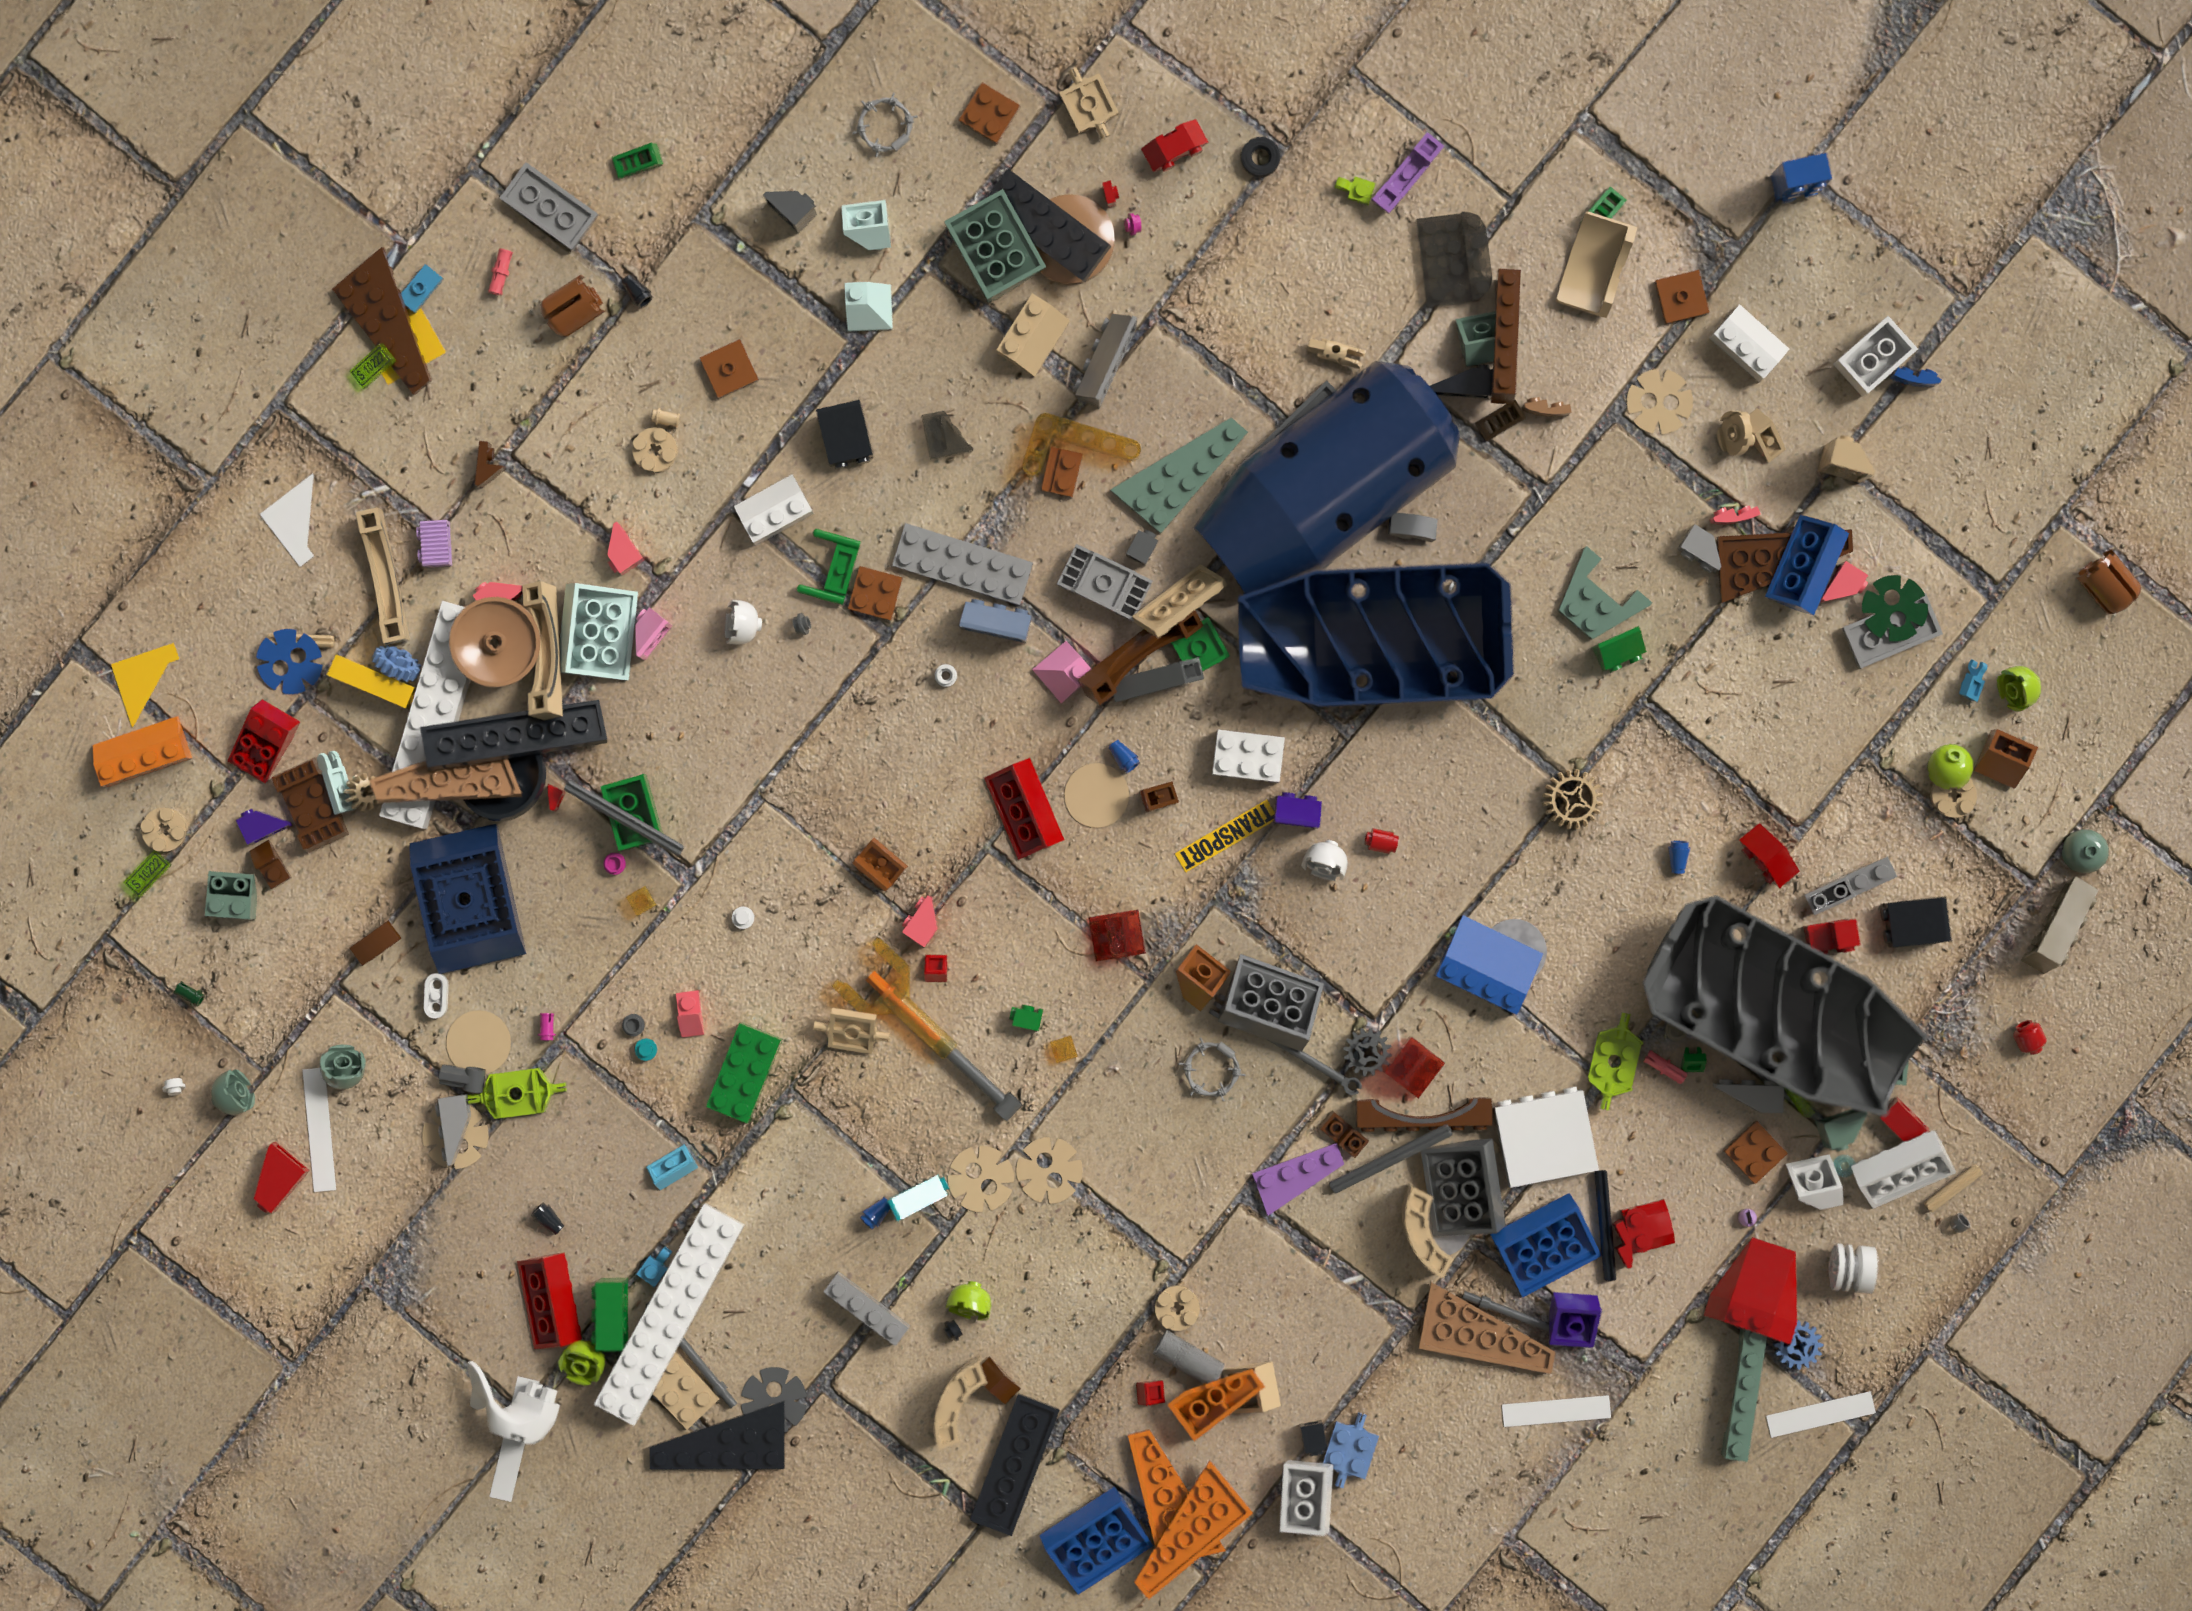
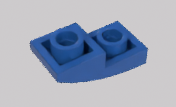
M1897 367L1890 376V379L1917 387H1933L1942 381L1941 378L1937 377L1938 374L1930 369H1922L1915 376L1911 369Z

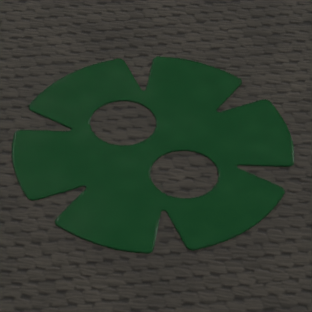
M1889 575L1876 580L1873 585L1880 595L1867 590L1862 601V613H1875V615L1865 620L1867 627L1879 638H1882L1889 628V641H1903L1917 634V631L1911 622L1923 626L1927 619L1928 604L1914 603L1924 597L1925 593L1910 578L1901 589L1900 575ZM1888 590H1895L1899 593L1900 600L1896 605H1888L1885 602L1884 595ZM1895 611H1900L1906 616V622L1901 627L1892 625L1890 621L1891 614Z

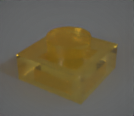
M647 886L626 897L636 916L657 906Z
M1071 1035L1050 1042L1056 1063L1078 1057Z

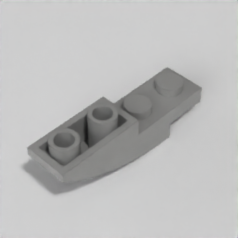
M1888 856L1805 894V897L1814 915L1896 878L1897 874Z

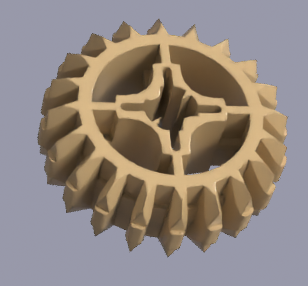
M1568 769L1565 772L1566 777L1561 772L1557 773L1559 781L1554 777L1550 779L1554 786L1548 784L1545 786L1550 791V794L1543 793L1542 797L1549 798V801L1542 804L1543 806L1550 805L1551 808L1546 810L1545 813L1548 815L1553 812L1554 816L1550 820L1554 822L1559 818V827H1562L1564 822H1566V829H1571L1572 823H1574L1575 829H1580V822L1584 827H1587V818L1592 822L1596 820L1592 812L1600 814L1601 811L1596 809L1595 806H1602L1603 802L1596 801V798L1602 797L1603 793H1595V790L1599 789L1600 785L1592 786L1591 784L1595 781V778L1591 777L1587 781V772H1584L1579 777L1580 772L1576 769L1572 776L1571 771ZM1567 781H1576V786L1570 792L1559 789ZM1583 786L1589 792L1590 804L1581 797ZM1576 793L1575 795L1579 803H1573L1570 806L1568 803L1570 800L1566 796H1572ZM1555 795L1564 801L1562 813L1556 806ZM1575 807L1587 810L1578 818L1568 817Z

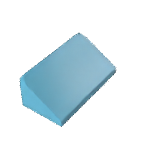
M684 1144L646 1168L654 1185L659 1190H662L696 1170L698 1166Z

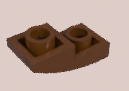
M388 920L353 944L349 949L363 966L398 942L401 936Z
M1333 1110L1318 1127L1354 1158L1359 1155L1369 1142L1368 1139Z

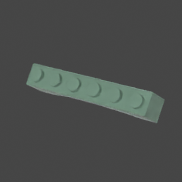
M1740 1328L1734 1395L1727 1428L1724 1432L1721 1455L1726 1459L1748 1462L1767 1336L1744 1328Z

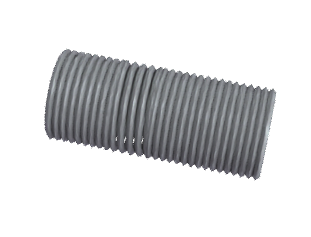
M1168 1330L1164 1332L1153 1352V1355L1159 1357V1359L1161 1358V1360L1163 1359V1361L1170 1365L1172 1364L1177 1369L1179 1368L1180 1371L1202 1382V1384L1216 1381L1225 1365L1215 1359V1357L1203 1352V1350L1201 1351V1349L1199 1350L1193 1344L1186 1342V1340L1176 1336V1334L1174 1335V1333L1172 1334Z

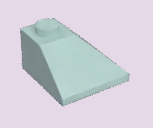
M886 200L842 205L843 233L845 236L868 250L891 248Z
M872 282L845 283L848 331L893 330L891 285Z

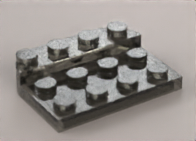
M1461 212L1460 214L1416 219L1427 308L1473 303L1485 296L1492 283V271L1487 231L1480 216L1471 212Z

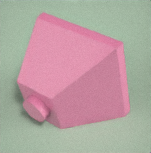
M650 607L647 611L643 609L636 618L638 622L635 625L636 655L643 660L648 658L673 626Z
M1065 641L1032 670L1062 704L1081 687L1078 679L1090 671L1091 668L1073 647Z

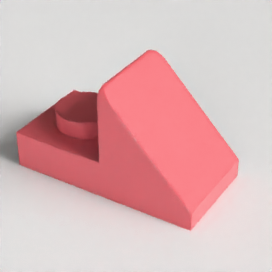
M699 990L676 993L677 1021L681 1037L704 1035Z

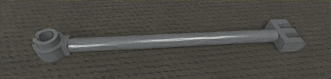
M1219 994L1218 998L1224 1001L1225 996ZM1216 1001L1214 1002V1006L1219 1009L1222 1008L1221 1004ZM1210 1009L1208 1013L1219 1019L1221 1010L1217 1013L1215 1010ZM1270 1041L1343 1085L1344 1090L1349 1095L1359 1093L1356 1089L1350 1090L1348 1088L1350 1082H1355L1357 1088L1361 1089V1082L1357 1078L1343 1076L1304 1051L1301 1052Z

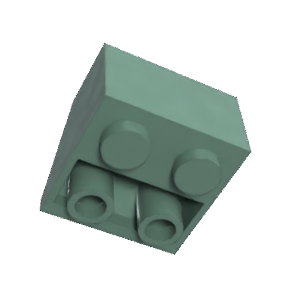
M208 871L205 916L256 919L257 890L255 876L253 874Z

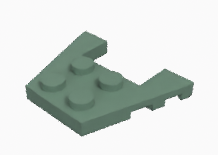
M1586 546L1582 551L1558 611L1593 640L1647 608L1652 602L1638 590L1633 593L1622 607L1587 577L1601 561V558Z

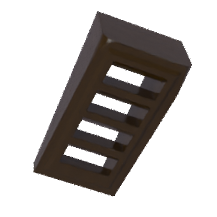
M1514 399L1513 405L1505 404L1475 422L1485 442L1521 423L1526 417ZM1509 408H1512L1517 419L1514 420L1508 411ZM1502 412L1504 413L1509 422L1507 425L1505 424L1500 415ZM1495 417L1501 426L1500 429H1497L1492 418ZM1485 422H1488L1493 433L1490 434L1484 425Z

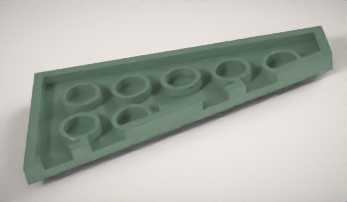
M1229 418L1112 488L1110 491L1161 534L1247 435L1248 431L1233 418Z

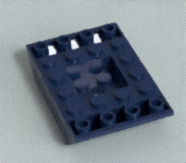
M497 823L409 843L410 866L429 951L439 974L527 954ZM463 892H467L471 897L470 903L467 905H462L459 902V896Z

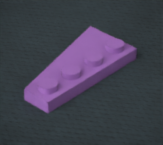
M1337 1143L1252 1173L1267 1215H1270L1343 1166L1344 1162Z

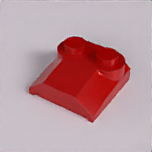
M1665 1199L1621 1209L1623 1222L1630 1236L1633 1254L1647 1252L1651 1249L1675 1243L1674 1231Z

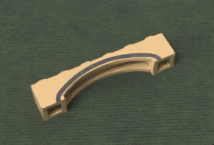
M377 507L356 512V517L373 577L383 643L392 645L410 641L383 510Z
M543 581L522 585L523 607H526L527 611L534 618L540 633V652L536 661L534 684L531 693H528L529 715L542 720L562 717L556 587Z

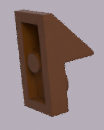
M479 441L475 486L478 488H484L507 469L502 465L490 464V461L494 460L495 450L492 448V444L486 441Z
M270 840L249 851L255 869L260 870L270 889H274L292 878Z

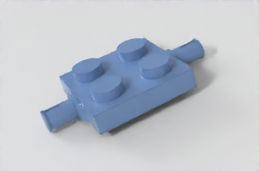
M1358 1412L1355 1424L1347 1425L1336 1421L1323 1461L1325 1464H1333V1469L1339 1472L1335 1486H1339L1342 1478L1340 1488H1344L1347 1476H1357L1366 1479L1379 1435L1370 1433L1363 1428L1367 1415L1363 1413L1360 1422L1361 1412Z

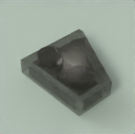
M945 411L923 414L921 416L930 460L973 451V447L963 438L961 432L953 425Z

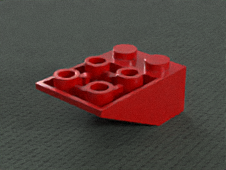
M262 699L250 709L227 761L266 784L293 740L300 721Z

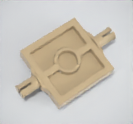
M1077 67L1069 70L1068 72L1074 83L1069 88L1059 92V95L1078 133L1096 128L1101 139H1105V136L1106 138L1109 137L1110 134L1104 124L1109 119L1119 115V112L1100 73L1090 78L1082 79Z
M832 1008L828 1023L816 1021L814 1023L813 1031L827 1032L828 1047L872 1054L876 1040L885 1042L890 1040V1033L877 1031V1015Z

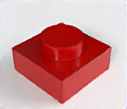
M1111 180L1102 182L1107 208L1116 206V199H1119L1117 186H1112Z

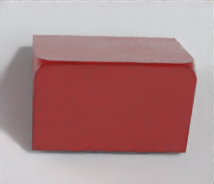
M548 784L550 810L558 811L566 792Z
M925 955V982H947V955Z
M1163 1380L1136 1383L1138 1405L1149 1406L1165 1403Z

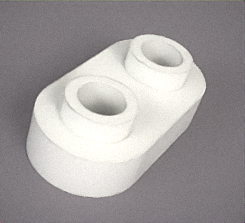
M439 973L431 974L425 981L424 1011L431 1018L444 1016L448 1009L449 983L447 978ZM436 980L441 982V987L439 989H436L434 987V982ZM434 1003L440 1005L439 1011L433 1009Z

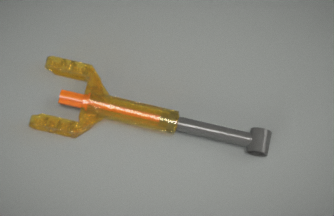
M877 936L872 941L876 952L902 977L897 978L890 986L875 970L868 976L866 981L881 995L874 1002V1007L868 1004L850 985L838 978L831 986L858 1012L875 1015L895 1014L942 1060L947 1057L996 1104L993 1109L1004 1120L1008 1121L1023 1106L1022 1103L1009 1091L1004 1094L956 1049L958 1043L910 999V966Z

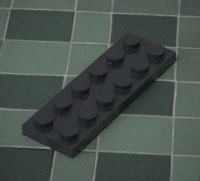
M1007 169L987 197L1003 189L1033 244L1082 281L1086 282L1112 246L1010 169Z
M1018 1393L970 1521L1009 1536L1013 1535L1058 1417L1059 1408Z

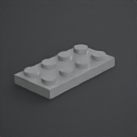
M526 162L500 197L502 201L572 251L599 216L591 208Z
M1926 593L1924 597L1914 602L1928 604L1926 622L1923 626L1911 622L1917 634L1909 639L1889 641V628L1882 638H1879L1871 632L1865 623V620L1873 615L1842 628L1859 669L1943 634ZM1895 611L1891 614L1890 621L1892 625L1901 627L1906 622V616L1900 611Z

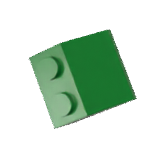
M1639 626L1592 647L1602 671L1609 670L1610 673L1621 669V663L1629 660L1630 664L1643 659L1641 654L1647 652Z

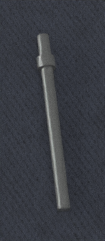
M1464 1291L1462 1295L1463 1300L1478 1305L1480 1309L1485 1311L1489 1309L1549 1333V1323L1493 1302L1491 1298L1484 1295L1480 1297Z
M683 1338L679 1345L680 1348L711 1384L713 1392L717 1396L720 1395L730 1409L734 1407L737 1402L726 1390L728 1387L723 1381L720 1382L691 1345Z

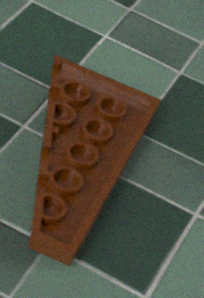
M381 247L332 288V290L377 348L381 347L378 350L411 393L416 395L432 381L424 356L420 352L416 334L411 327V320L400 289L396 285L392 267L387 260L386 250L384 247Z
M1852 529L1845 530L1849 535L1839 557L1853 552ZM1792 532L1718 536L1717 551L1721 563L1719 570L1720 604L1770 585Z

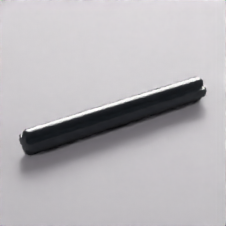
M1606 1170L1595 1171L1603 1275L1605 1281H1615L1617 1277L1608 1175Z

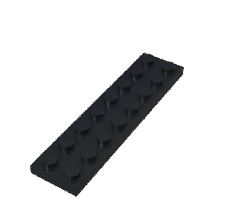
M593 700L562 705L563 716L547 720L530 716L529 710L420 727L427 770H438L607 743V735L600 701Z

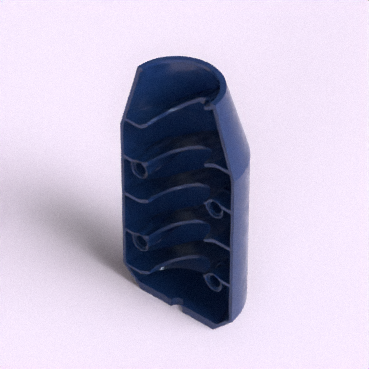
M1374 361L1241 462L1196 522L1193 529L1206 540L1223 561L1241 587L1244 595L1315 570H1322L1456 468L1460 439L1458 427L1451 421L1450 413L1435 392L1420 375H1416L1410 366ZM1359 395L1363 397L1364 403H1356L1352 398ZM1285 449L1291 450L1293 458H1285L1281 455V452ZM1408 467H1416L1419 471L1418 476H1411ZM1339 520L1345 521L1348 525L1347 530L1344 532L1340 531L1336 526V522Z
M1488 563L1315 570L1238 597L1240 671L1242 687L1317 706L1491 699L1514 675L1511 584ZM1452 580L1454 583L1452 590L1447 593L1444 592V582ZM1360 584L1364 587V591L1360 596L1355 597L1352 594V589L1355 585ZM1456 671V680L1452 683L1447 682V673ZM1359 675L1367 677V683L1363 687L1356 685L1355 681Z

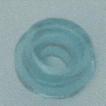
M1839 1155L1833 1162L1839 1176L1848 1177L1853 1174L1851 1166L1856 1163L1851 1156ZM1843 1162L1848 1163V1168L1846 1170H1843L1841 1168V1164Z

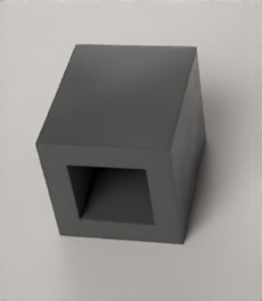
M1146 529L1143 532L1138 530L1126 556L1146 566L1159 540L1155 539L1157 535Z

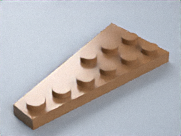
M508 759L431 771L427 770L425 760L369 780L377 803L522 797Z
M1430 1282L1418 1345L1419 1349L1543 1373H1552L1555 1357L1554 1350Z

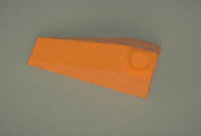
M1249 1369L1186 1390L1167 1405L1195 1441L1266 1386L1254 1370Z

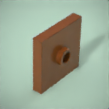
M1699 270L1655 280L1665 324L1710 313Z
M740 339L699 357L718 399L759 381Z

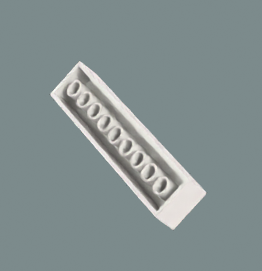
M445 601L441 603L392 772L426 760L420 727L459 721L471 680L465 677L456 667L450 653L449 636L456 617L465 608L463 606ZM435 801L383 803L379 816L427 829Z
M707 1203L703 1205L599 1394L595 1405L633 1426L638 1422L745 1224Z

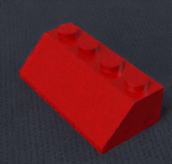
M1030 758L984 777L1018 860L1065 840Z
M565 1252L517 1261L534 1349L562 1347L582 1340Z

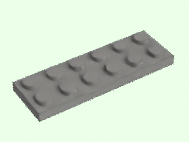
M905 523L892 566L1020 606L1033 562Z

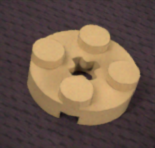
M1728 411L1724 413L1720 421H1723L1722 427H1718L1717 430L1719 445L1730 456L1742 455L1748 450L1749 446H1753L1755 443L1750 415L1748 412Z
M654 427L639 433L633 441L632 452L636 463L646 471L660 473L673 465L678 453V446L670 433L662 428ZM654 444L657 447H661V450L658 451V456L649 453V450L652 449L651 446Z
M1970 779L1965 786L1959 789L1956 787L1948 790L1934 784L1930 797L1932 805L1940 814L1949 818H1958L1973 810L1977 800V791L1972 779ZM1952 789L1959 793V798H1956V802H1953L1952 798H1948V793H1952Z
M156 808L149 812L141 823L142 837L145 843L156 851H174L184 843L188 824L185 817L179 811L171 808ZM162 824L170 826V829L167 830L168 835L160 834L159 830Z
M1173 1285L1165 1288L1155 1302L1157 1319L1165 1328L1173 1331H1182L1189 1328L1196 1322L1200 1312L1197 1296L1190 1289L1182 1285ZM1174 1302H1179V1305L1184 1306V1309L1180 1310V1314L1171 1311Z

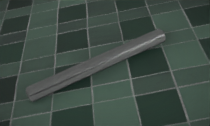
M572 780L566 783L564 787L566 792L676 856L681 855L684 850V845Z
M1445 1124L1329 1183L1334 1193H1338L1451 1137L1452 1131Z

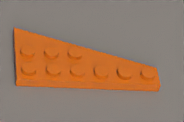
M1150 1429L1128 1434L1156 1546L1189 1491ZM1219 1541L1201 1557L1224 1552L1226 1549L1221 1541Z
M1211 1460L1208 1461L1134 1580V1583L1148 1600L1253 1514L1252 1510Z

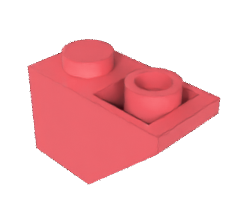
M929 895L926 898H920L914 907L917 909L914 916L909 915L902 924L905 928L902 932L923 947H926L938 930L933 898Z

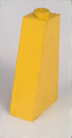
M336 654L327 673L330 677L406 709H410L416 692L415 687L388 677L346 657Z

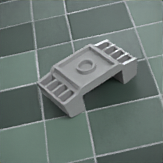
M1076 544L1057 585L1073 594L1076 593L1129 621H1134L1132 616L1138 612L1153 581Z

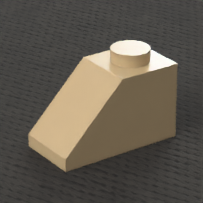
M1757 408L1749 414L1752 433L1755 436L1754 446L1769 463L1785 451L1786 448L1773 421Z

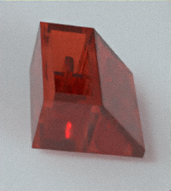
M1138 909L1088 917L1095 961L1146 954Z
M1409 1036L1383 1072L1419 1099L1445 1062L1413 1037Z

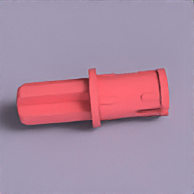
M1652 1050L1649 1051L1643 1061L1660 1071V1075L1664 1074L1679 1084H1682L1687 1077V1073L1670 1063V1059L1667 1061Z

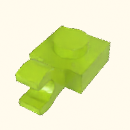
M1354 176L1352 182L1338 177L1334 188L1349 192L1347 197L1349 200L1369 205L1376 183Z

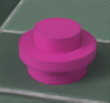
M1129 213L1124 220L1125 230L1131 236L1140 233L1142 230L1140 216Z
M610 853L605 857L603 866L609 874L618 875L624 871L626 860L619 853Z

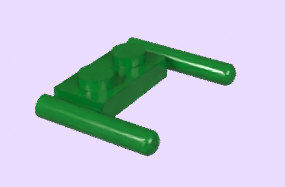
M814 529V537L837 543L824 591L799 584L796 590L804 595L843 605L861 541L824 530Z

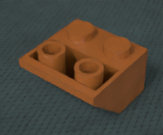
M1999 729L1991 730L1973 771L2015 789L2030 768L2038 747Z

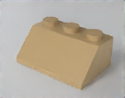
M1032 293L996 349L997 354L1035 377L1070 320L1052 305Z
M1841 435L1840 438L1837 437L1824 445L1818 472L1858 483L1869 479L1875 474V470L1860 443L1853 442L1854 438Z

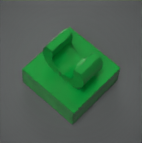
M1686 1047L1681 1062V1069L1685 1072H1704L1707 1063L1706 1054H1702L1700 1047H1697L1696 1054H1690L1689 1048Z

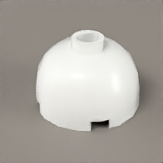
M730 600L728 607L732 608L730 614L726 613L725 638L730 639L726 643L735 645L746 644L755 637L757 631H761L762 619L758 618L756 609L750 603Z
M1326 840L1309 847L1301 865L1304 870L1307 867L1311 869V874L1316 877L1335 881L1336 877H1340V880H1343L1348 861L1345 852L1338 847V843Z

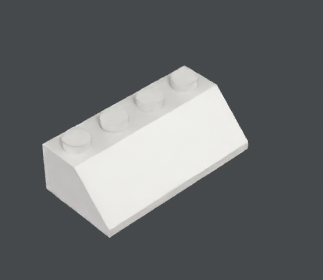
M1935 1130L1923 1133L1915 1139L1902 1142L1899 1146L1882 1151L1876 1156L1861 1160L1851 1166L1860 1190L1873 1209L1956 1173Z

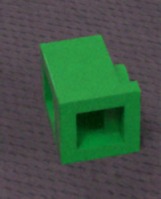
M1024 1004L1021 1005V1008L1012 1007L1009 1020H1013L1012 1026L1039 1031L1044 1009L1039 1008V1011L1035 1012V1007Z

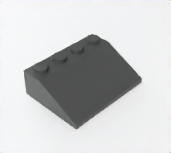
M1240 954L1222 1004L1218 1022L1302 1052L1311 1037L1324 984Z
M1493 1139L1468 1140L1432 1146L1421 1151L1427 1194L1433 1197L1430 1204V1214L1434 1236L1498 1233L1506 1226Z

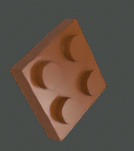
M982 82L960 117L959 122L993 143L998 144L1018 112L1020 105Z
M859 566L848 610L892 621L903 577Z
M1758 1121L1753 1122L1724 1150L1725 1154L1754 1184L1758 1183L1788 1154Z

